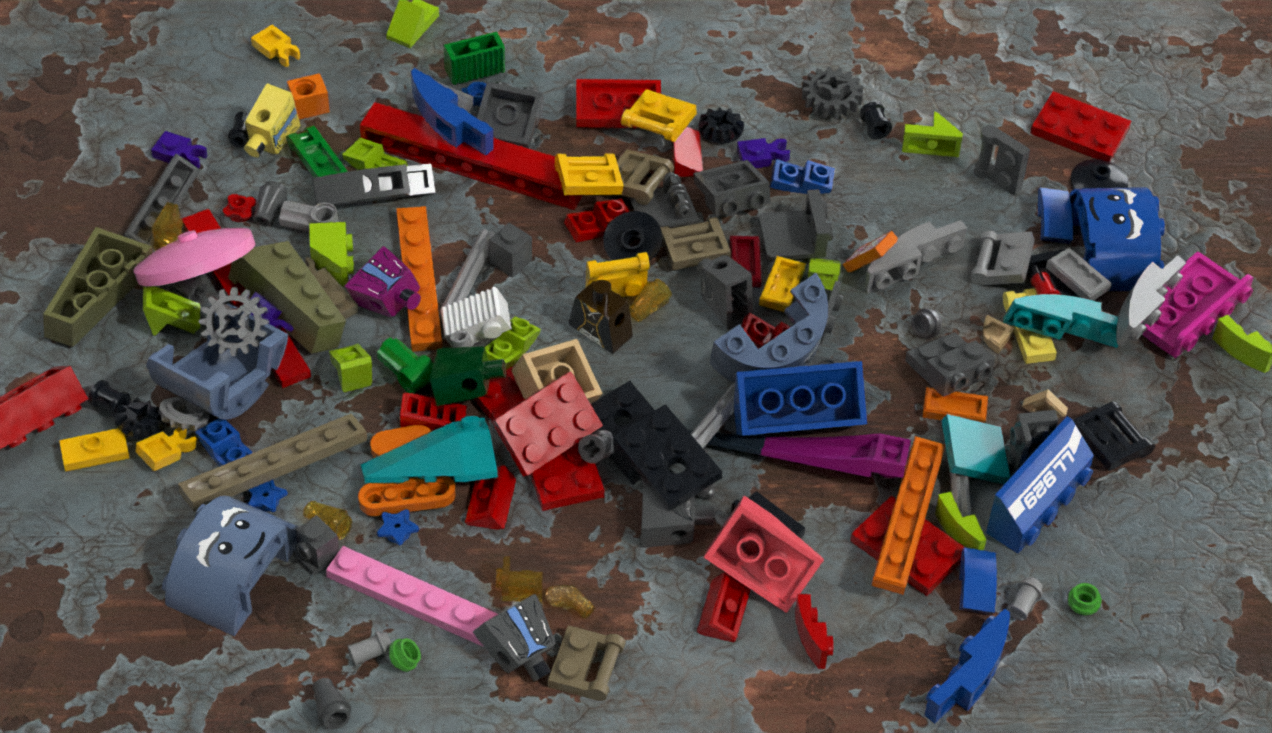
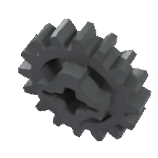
M828 66L825 72L818 68L816 69V75L809 73L807 80L803 81L801 98L805 100L806 108L813 107V114L822 112L823 118H826L828 114H832L834 119H838V114L849 117V110L857 112L858 105L862 104L863 85H859V78H852L851 71L844 74L840 67L836 71H832L831 67Z

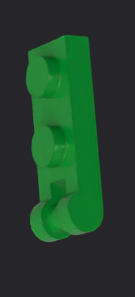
M314 125L305 128L304 132L300 134L294 132L286 136L290 149L293 152L295 151L313 178L348 172Z

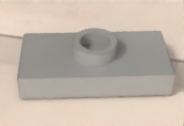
M1069 247L1047 261L1046 268L1081 298L1094 301L1110 290L1112 283Z

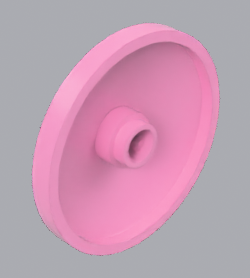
M223 228L196 233L194 230L180 234L178 240L153 252L136 265L133 271L138 284L141 286H159L175 283L223 267L247 254L254 248L256 243L251 230L247 228Z

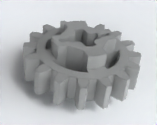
M237 287L231 289L230 295L224 289L219 290L220 299L210 296L208 300L212 306H204L201 309L207 314V318L199 320L200 324L207 326V329L201 335H210L212 339L208 345L211 347L219 344L220 354L224 353L227 348L230 349L231 356L237 355L238 348H241L242 352L247 354L250 352L249 344L254 347L259 346L257 336L265 337L267 335V332L261 329L262 325L269 324V320L263 319L261 314L267 311V308L257 307L260 301L259 297H255L252 300L249 299L250 290H245L241 295H238ZM234 300L244 304L239 308H231L225 302ZM215 313L219 316V328L217 330L214 327ZM243 313L238 321L241 327L236 326L225 331L231 321L228 316L233 317ZM252 313L255 318L254 330L249 326V316ZM229 335H237L244 341L234 343L225 339Z

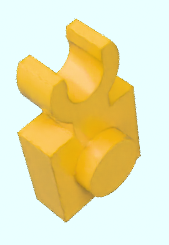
M273 24L251 37V43L255 49L268 59H272L275 56L279 57V62L284 67L289 66L288 56H293L297 60L300 59L299 48L292 45L291 38Z
M178 427L174 430L173 435L169 437L162 431L137 442L135 452L153 471H156L181 460V452L193 451L196 448L197 438L194 436L190 439H185L187 429L182 431Z

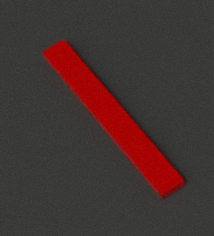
M209 208L181 219L182 226L186 232L194 230L196 233L221 229ZM232 262L211 271L220 288L224 289L228 295H230L233 287H237L238 295H241L246 290L240 283L234 284L228 279ZM229 301L231 305L237 308L244 304L240 301ZM280 328V329H279V330H281V331L287 333L284 328ZM288 335L286 349L278 370L271 369L282 388L311 377L309 367Z

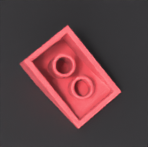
M746 496L742 497L709 545L704 556L706 560L785 613L789 611L797 599V594H801L824 561V558L774 515Z

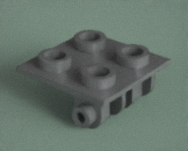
M672 172L665 175L663 187L656 188L649 204L641 205L635 198L628 197L634 211L651 215L660 227L682 226L699 222L698 215L685 185L681 184L680 177Z

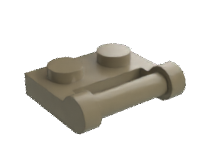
M627 149L617 161L624 185L622 194L618 195L635 198L641 205L649 204L654 196L653 192L662 182L665 175L674 171L673 163L665 158ZM649 170L655 171L645 185L639 184Z
M717 217L708 218L707 222L680 227H660L663 235L662 245L665 248L673 270L697 266L701 260L707 258L713 260L722 255L731 256L730 248Z
M568 625L548 678V687L597 701L606 700L609 692L608 682L618 654H621L624 650L626 640L617 634L603 635ZM597 649L605 651L595 681H586Z

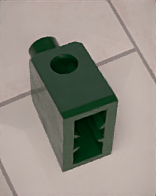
M483 346L438 348L430 376L436 405L440 406L485 396L491 379L506 378V364L504 359L489 361L486 348Z

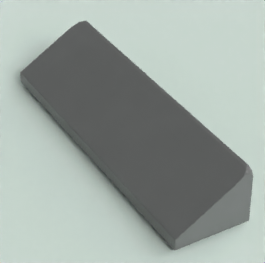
M175 154L166 165L122 236L154 246L200 169L178 154Z

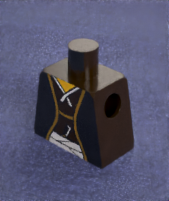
M607 280L593 281L575 297L569 319L570 326L612 354L633 337L629 303L611 290L610 282Z

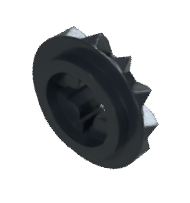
M719 106L716 111L708 108L706 114H701L698 129L700 134L708 141L725 144L737 140L742 135L744 122L741 121L740 114H733L731 108L725 111ZM722 121L726 122V124H722L717 129V124H720Z
M138 397L133 402L125 399L122 405L117 406L114 414V421L117 427L124 434L135 439L144 440L162 432L165 427V422L161 420V415L158 414L159 407H152L150 400L144 403ZM139 414L145 416V418L140 420L139 423L136 422V417H138Z

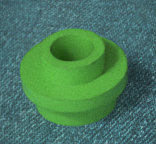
M1089 583L1078 584L1069 592L1068 604L1078 614L1092 615L1101 606L1102 599L1098 589Z
M397 639L389 646V657L392 664L404 672L413 670L421 659L420 650L411 639Z

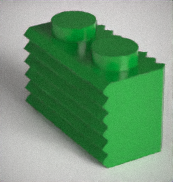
M498 32L443 45L444 68L453 85L505 72V45Z

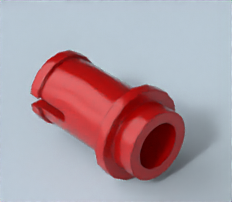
M1041 272L1044 281L1040 278L1039 273L1031 278L1030 282L1037 295H1061L1060 291L1054 288L1047 272Z

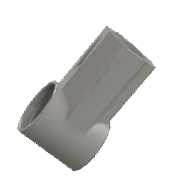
M284 201L281 207L279 222L280 226L309 232V223L339 222L336 207L331 203L323 202L310 206L292 201Z

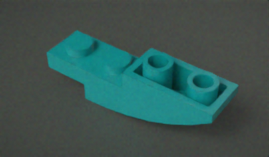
M1056 294L1024 296L1014 299L1003 317V323L1055 339L1060 340L1064 333H1068L1115 348L1119 346L1116 335L1118 316L1101 312V302Z

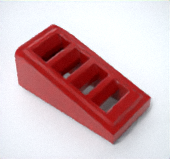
M403 393L400 426L402 428L423 425L434 431L452 423L449 421L450 414L456 415L455 422L461 421L462 418L466 417L467 406L458 403L437 406L435 398L413 393ZM424 413H430V416H424ZM437 414H443L442 419H437Z

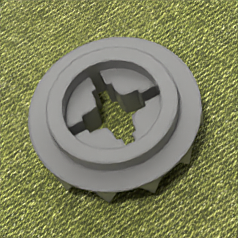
M180 397L165 399L159 406L158 414L161 415V420L165 423H170L172 428H181L182 431L184 429L196 431L198 428L201 429L207 425L210 419V413Z

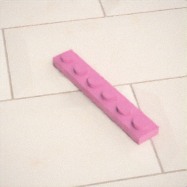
M342 546L326 569L327 578L480 646L483 645L476 638L473 631L484 622L498 615L493 611L345 546Z

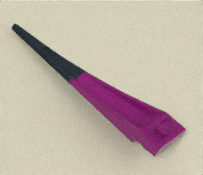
M715 433L707 444L870 478L872 472H876L885 478H903L911 440L880 433L836 437H762Z

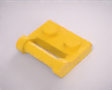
M646 89L631 109L624 111L621 124L628 128L635 126L663 135L665 140L675 142L695 117L697 109L695 104Z
M605 153L604 156L567 157L566 154L555 155V169L558 171L564 195L622 194L624 185L614 153Z
M647 252L637 253V257L606 262L587 261L585 288L593 281L607 280L611 284V290L621 297L647 293L648 270L650 269Z

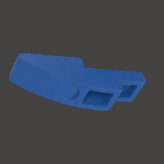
M416 68L411 70V87L414 101L420 113L433 130L456 148L465 142L484 155L490 153L493 150V128L486 122H482L469 114L464 108L458 107V95L451 89L444 87L433 80L432 77L425 75Z
M1004 609L996 617L992 615L987 618L976 636L970 635L962 642L959 647L961 652L959 662L949 673L948 680L942 685L936 684L926 696L928 702L924 716L934 724L956 703L968 711L989 686L1003 653L1010 620V612Z

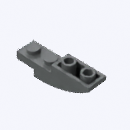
M404 164L370 168L312 179L316 205L326 202L334 206L436 193L431 164L412 166Z

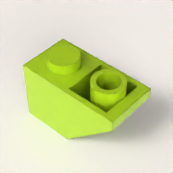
M346 222L309 223L311 259L315 262V268L317 270L325 268L344 287L348 283V274H354L353 256H348V252H353V235L346 233Z

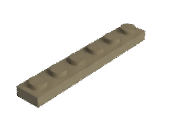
M350 413L178 483L179 493L193 512H195L202 504L207 505L219 496L226 495L232 497L367 441V431Z

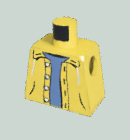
M268 83L265 85L245 121L250 139L244 146V149L249 155L258 158L263 150L272 154H278L287 143L286 136L299 129L301 125L291 92Z

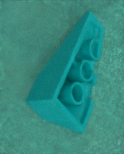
M467 416L462 418L461 421L449 423L361 464V472L365 483H403L408 481L410 477L425 479V482H436L439 476H454L455 482H469L498 477L490 429L485 418L477 416Z

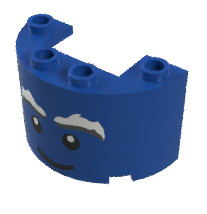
M1148 188L1073 189L1070 192L1073 226L1081 227L1085 245L1083 260L1112 283L1109 291H1131L1144 270L1152 262L1161 269L1164 268V262L1161 260V236L1164 235L1165 224L1164 219L1158 216L1159 199L1157 196H1153Z

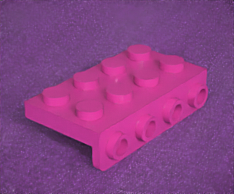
M1197 251L1186 261L1187 263L1180 272L1183 278L1173 290L1169 287L1166 288L1168 292L1164 296L1165 301L1159 308L1162 312L1161 316L1151 327L1146 324L1147 328L1142 335L1174 358H1177L1185 350L1189 352L1203 334L1208 335L1212 332L1219 318L1226 315L1230 316L1239 302L1243 304L1249 299L1253 292L1251 285L1254 277L1247 274L1240 280Z

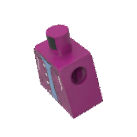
M382 246L344 286L358 306L388 317L395 316L403 307L409 310L415 309L421 300L420 294L417 293L420 286L413 273L385 246Z

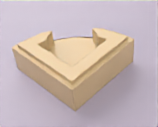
M987 315L982 330L984 341L990 349L999 354L1013 335L1014 328Z
M1049 389L1025 398L1022 406L1029 412L1055 410L1058 418L1066 416L1068 407Z

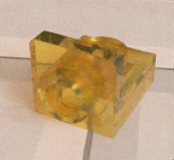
M167 202L152 226L155 247L162 248L178 240V236L183 234L181 231L183 220L180 218L177 204Z
M504 556L503 568H496V588H502V601L521 602L536 594L539 602H542L543 572H533L530 570L510 571V556Z

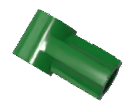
M390 337L382 342L380 349L377 351V359L397 375L399 384L407 393L415 394L430 383L434 363L426 355L418 357L397 338L392 339Z

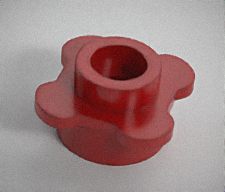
M238 194L228 196V205L223 208V214L234 222L249 220L252 216V207L256 205V199L251 196L246 198Z

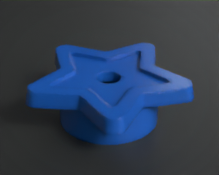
M473 82L468 88L461 89L462 92L473 96V106L477 105L480 107L486 83Z
M273 480L247 490L252 496L248 505L264 512H275L279 500L288 495L287 490L276 487Z
M408 509L398 514L383 512L381 517L384 524L377 531V536L386 537L390 542L402 545L412 533L419 531V526L410 521Z

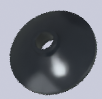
M1091 159L1083 161L1074 167L1070 177L1073 189L1128 188V178L1125 172L1119 166L1106 160Z
M630 211L620 214L609 223L604 233L603 243L605 251L611 260L637 257V253L647 252L650 261L659 252L663 235L660 225L651 215L640 211ZM634 240H639V241H640V243H639L638 245H636V246H630V244H631L632 241H634Z

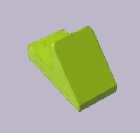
M399 0L388 28L386 39L411 48L439 17V8L421 0H413L412 2Z
M934 112L932 126L905 124L902 152L959 157L963 133L939 113Z
M810 258L808 278L817 273L824 288L832 290L835 280L838 281L841 263L836 260Z
M143 286V311L153 336H156L166 324L193 334L200 328V303L156 286Z
M359 344L329 351L331 363L337 369L343 392L372 385L371 356Z

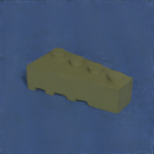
M95 227L43 314L44 337L74 347L138 284L133 270L136 265L152 254L153 246Z
M289 241L254 247L247 254L232 262L228 279L234 284L240 283L246 290H250L249 298L257 292L282 312L277 319L284 320L293 326L294 330L292 332L286 331L311 354L339 347L346 320Z

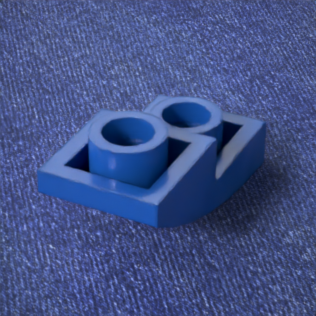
M776 159L772 169L770 187L794 193L807 194V190L819 189L820 194L830 193L833 186L835 168L807 160L804 167Z
M1040 187L1038 189V217H1041V240L1069 244L1073 240L1072 209L1069 192Z
M218 418L195 432L196 437L219 467L253 453L241 442L239 432L226 420Z
M963 547L959 580L962 581L959 610L992 615L995 613L996 553Z

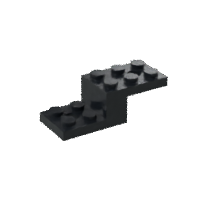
M631 381L626 382L591 404L603 425L598 430H607L613 436L614 453L610 455L611 459L632 484L643 479L669 511L722 479V470L670 408L665 404L654 410ZM620 416H625L631 421L625 426L615 424L614 420ZM676 463L682 464L686 468L679 474L668 470L670 465Z

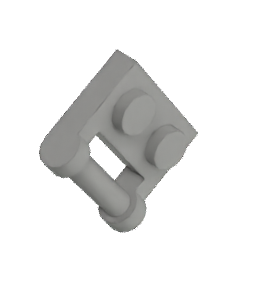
M984 231L980 237L981 249L977 265L973 268L970 276L971 281L976 285L1025 283L1035 241L1032 231L1004 234ZM999 249L995 269L988 270L992 250Z

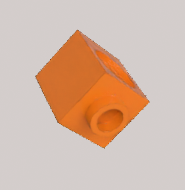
M320 73L287 81V88L293 95L299 120L330 113L328 91Z

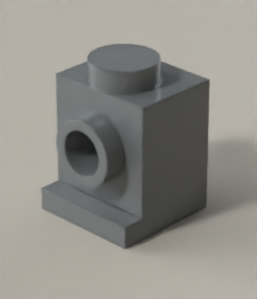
M317 515L296 529L298 544H296L297 550L293 552V556L315 576L328 567L339 552L338 536Z

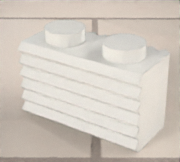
M492 287L491 290L481 291L480 294H475V296L464 298L463 301L459 300L458 303L453 302L452 305L448 304L447 307L441 308L444 335L451 346L450 336L456 331H467L470 334L472 347L474 343L487 338H497L503 332L512 329L508 304L496 287Z

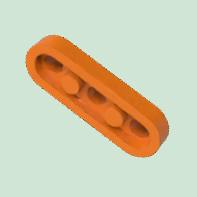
M439 476L436 482H425V479L412 477L403 483H368L358 493L359 507L363 513L369 516H381L383 512L397 514L405 509L412 512L443 508L450 505L455 499V483L449 476Z

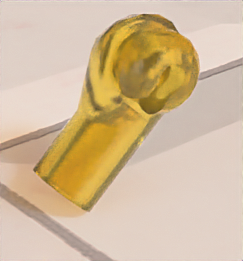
M553 585L546 590L545 598L554 607L574 608L582 618L589 617L595 610V606L572 585Z

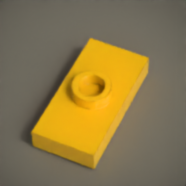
M777 256L760 296L759 305L784 312L792 304L794 296L790 290L800 284L806 264Z
M119 428L59 440L65 472L130 459L125 434Z

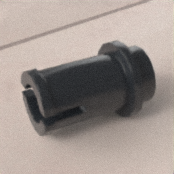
M238 112L235 115L233 128L228 133L230 143L237 148L244 147L250 139L245 125L246 118L249 115L247 112L245 120H242L244 112Z

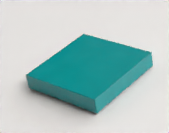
M946 414L941 422L950 472L1005 484L1010 479L1001 427Z

